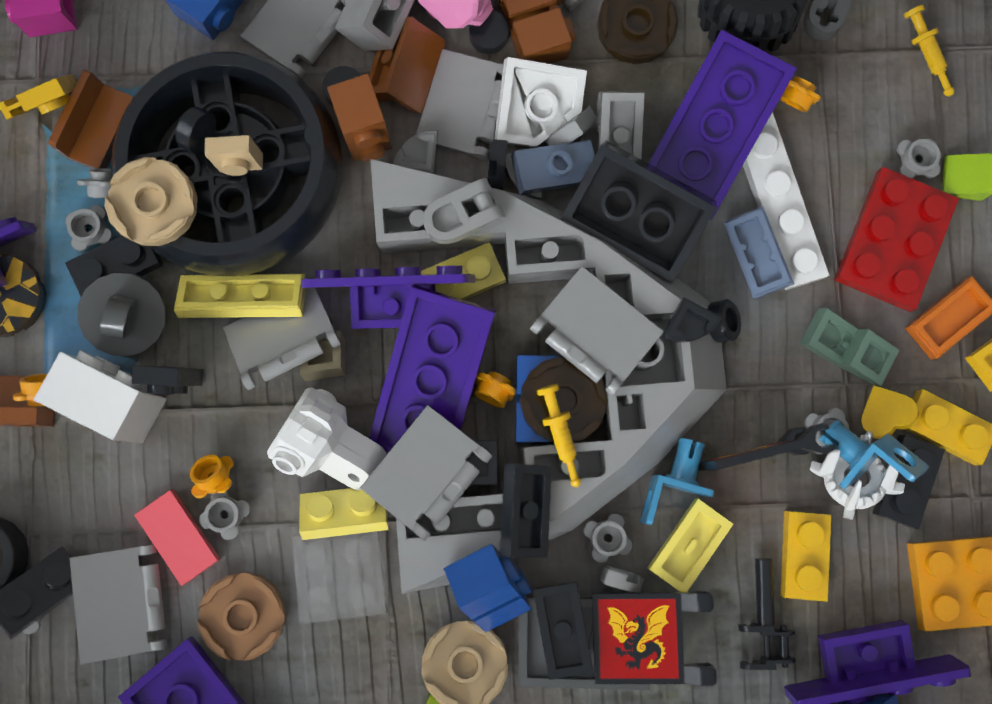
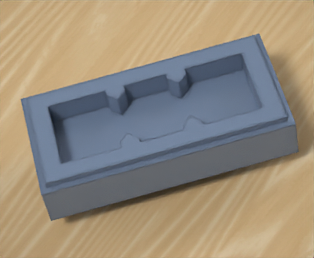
M591 140L514 151L511 159L520 195L579 186L595 157Z
M763 206L723 222L754 300L794 285Z

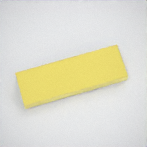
M305 274L181 275L174 312L178 318L303 317L306 288H302L301 279H306Z

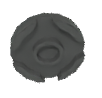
M115 272L97 278L84 290L78 303V323L84 337L96 349L112 356H132L146 351L161 337L167 324V305L161 293L149 279L136 273Z

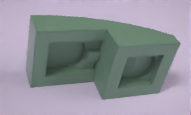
M828 308L817 309L799 343L833 365L875 386H882L899 352V349L870 329H858Z

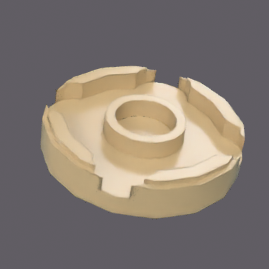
M143 157L131 161L118 170L109 183L111 188L108 192V197H105V209L110 223L122 236L142 246H161L177 240L189 229L197 211L198 197L192 181L176 164L152 157Z
M457 621L441 627L429 639L422 655L421 674L427 691L439 704H489L501 692L508 676L507 656L501 639L492 630L485 633L474 621Z

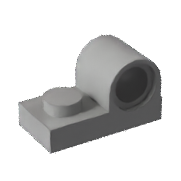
M598 92L597 130L599 132V148L607 140L641 159L644 92Z

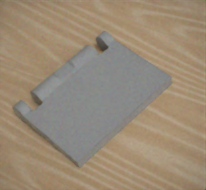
M268 0L240 37L255 49L302 79L306 72L295 62L300 57L311 66L315 63L338 33L335 26L342 13L338 7L341 3L345 6L347 0Z
M442 49L416 134L427 130H438L437 147L474 156L481 160H489L490 150L485 147L476 146L477 139L489 144L493 142L502 82L500 80L496 81L497 74L502 76L504 64Z
M583 266L580 267L530 328L537 335L547 322L553 325L555 330L545 342L595 383L601 379L607 370L616 377L605 389L611 396L618 390L664 332Z
M306 288L303 317H243L223 327L239 369L241 380L248 391L256 387L255 380L251 374L258 370L264 381L267 382L323 354L324 351L319 340L327 337L333 348L341 345L316 288Z
M427 405L360 488L425 541L429 537L430 532L418 524V520L425 514L438 525L480 473L467 459L474 453L480 460L488 463L492 455Z
M154 544L69 558L80 665L168 648L167 639H157L148 642L147 636L149 631L166 628L159 563L143 566L139 564V555L157 553Z

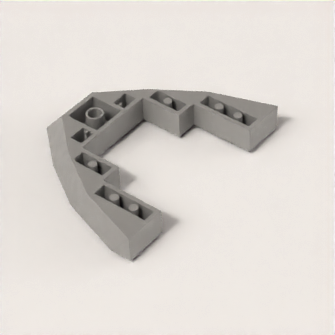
M370 159L376 243L381 254L481 246L486 243L491 245L505 244L508 284L571 279L580 267L583 266L663 331L666 329L683 297L706 309L711 303L678 278H675L672 283L632 261L607 242L562 220L564 211L543 200L492 188L493 191L490 196L495 206H501L506 216L505 220L455 243L439 244L433 241L425 231L423 223L424 211L434 200L470 183ZM474 202L463 206L468 217L479 213ZM710 333L691 342H673L660 336L612 396L607 392V407L604 414L606 441L573 443L577 454L573 462L578 478L581 479L579 487L571 486L567 465L559 459L555 445L524 447L522 449L524 464L552 466L549 540L574 530L656 466L678 443V439L683 438L727 390L722 343L716 342ZM608 370L601 377L605 389L616 377ZM503 493L460 497L438 525L423 514L417 523L430 532L429 537L425 541L396 518L401 594L449 585L443 568L490 544H493L500 552Z

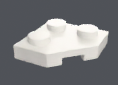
M507 57L504 60L494 139L507 140L510 145L535 148L556 130L582 112L587 71Z

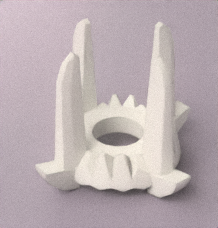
M867 431L865 435L860 436V439L869 445L873 434L871 431ZM840 450L828 452L823 463L811 461V472L823 477L826 490L831 497L839 504L845 506L843 518L853 520L855 509H865L874 506L883 499L885 494H902L904 492L905 484L896 482L898 471L891 465L885 469L884 464H882L878 457L866 470L869 476V483L861 487L862 480H858L854 487L850 485L846 489H843L839 484L844 479V472L849 468L850 464L839 456Z

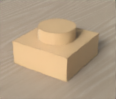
M250 135L205 138V156L219 172L231 176L245 175L249 170H262L263 153Z

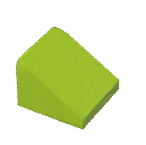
M992 154L945 156L942 191L961 199L982 201L992 195Z

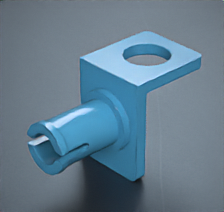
M839 420L833 422L829 426L830 429L825 431L827 434H823L819 439L820 442L826 445L834 444V450H840L839 456L850 464L848 468L850 472L839 484L843 489L859 480L878 456L911 482L918 479L929 468L924 461L890 434H886L874 443L867 445ZM894 453L906 459L911 466H908L904 464L902 461H900Z
M685 438L678 439L679 444L671 474H666V477L662 475L651 476L640 523L653 524L662 486L702 497H713L714 490L701 487L699 482H696L705 444L700 442L692 443L693 440Z

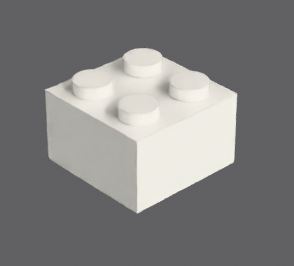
M80 350L77 356L59 352L33 400L112 440L143 443L167 398L159 394L147 393V385L132 384V375L119 370V365L100 356L95 357Z

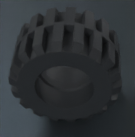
M699 0L697 12L698 18L701 19L700 27L703 32H709L708 39L713 44L722 29L763 51L767 49L772 53L780 48L781 43L787 44L793 33H795L807 0Z

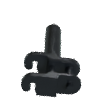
M755 558L757 623H751L750 625L738 624V631L760 632L764 640V656H761L760 660H752V663L740 661V668L745 670H776V664H782L783 668H788V663L796 662V658L789 656V636L795 635V631L787 629V625H780V629H775V626H773L775 614L772 559ZM770 636H779L780 656H771Z

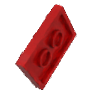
M881 167L875 174L834 281L908 312L916 310L959 198L888 168Z

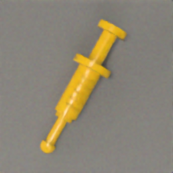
M922 4L903 14L905 19L911 17L918 33V37L911 40L913 45L919 44L931 74L938 75L941 81L944 95L952 96L954 88H951L944 72L948 66L935 38L939 31L938 28L928 30L921 14L925 10Z
M558 384L536 390L538 396L544 395L550 414L549 417L542 419L543 425L550 426L559 459L567 465L571 486L579 487L581 479L578 478L573 462L577 454L566 421L571 418L570 412H560L555 392L559 390Z

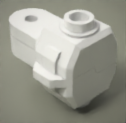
M313 387L305 389L267 450L268 458L272 459L275 468L285 474L294 475L296 473L304 477L317 470H321L355 490H362L360 488L387 455L379 444L347 425L346 407L339 404L334 395L326 390Z

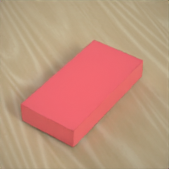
M169 490L134 515L181 586L186 585L221 560L175 490Z

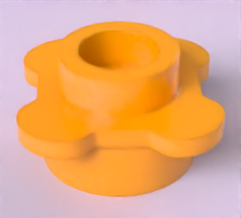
M795 76L792 81L790 80L780 100L799 111L808 112L811 105L819 102L821 97L814 92L817 88L814 84Z
M492 371L488 372V374L478 373L477 375L478 379L475 382L477 387L474 395L478 399L497 408H504L507 401H512L517 391L510 386L511 381L508 378Z
M48 373L34 374L21 378L19 380L21 392L13 394V400H27L28 406L32 407L44 406L33 399Z
M212 454L198 459L190 470V479L195 484L191 489L192 495L200 499L208 493L226 492L232 485L229 474L234 461L229 456L219 458Z

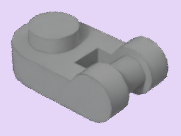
M486 178L476 180L431 202L424 211L423 216L427 235L433 241L447 245L483 229L491 228L505 220L506 216L501 206H495L490 196L493 190ZM474 202L479 213L468 217L463 206Z

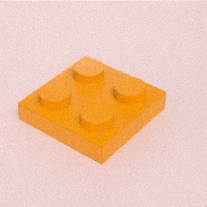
M992 536L907 543L919 630L936 631L992 626Z

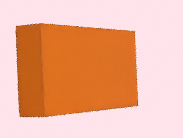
M970 276L906 326L905 330L931 360L938 359L992 314V298L975 278Z

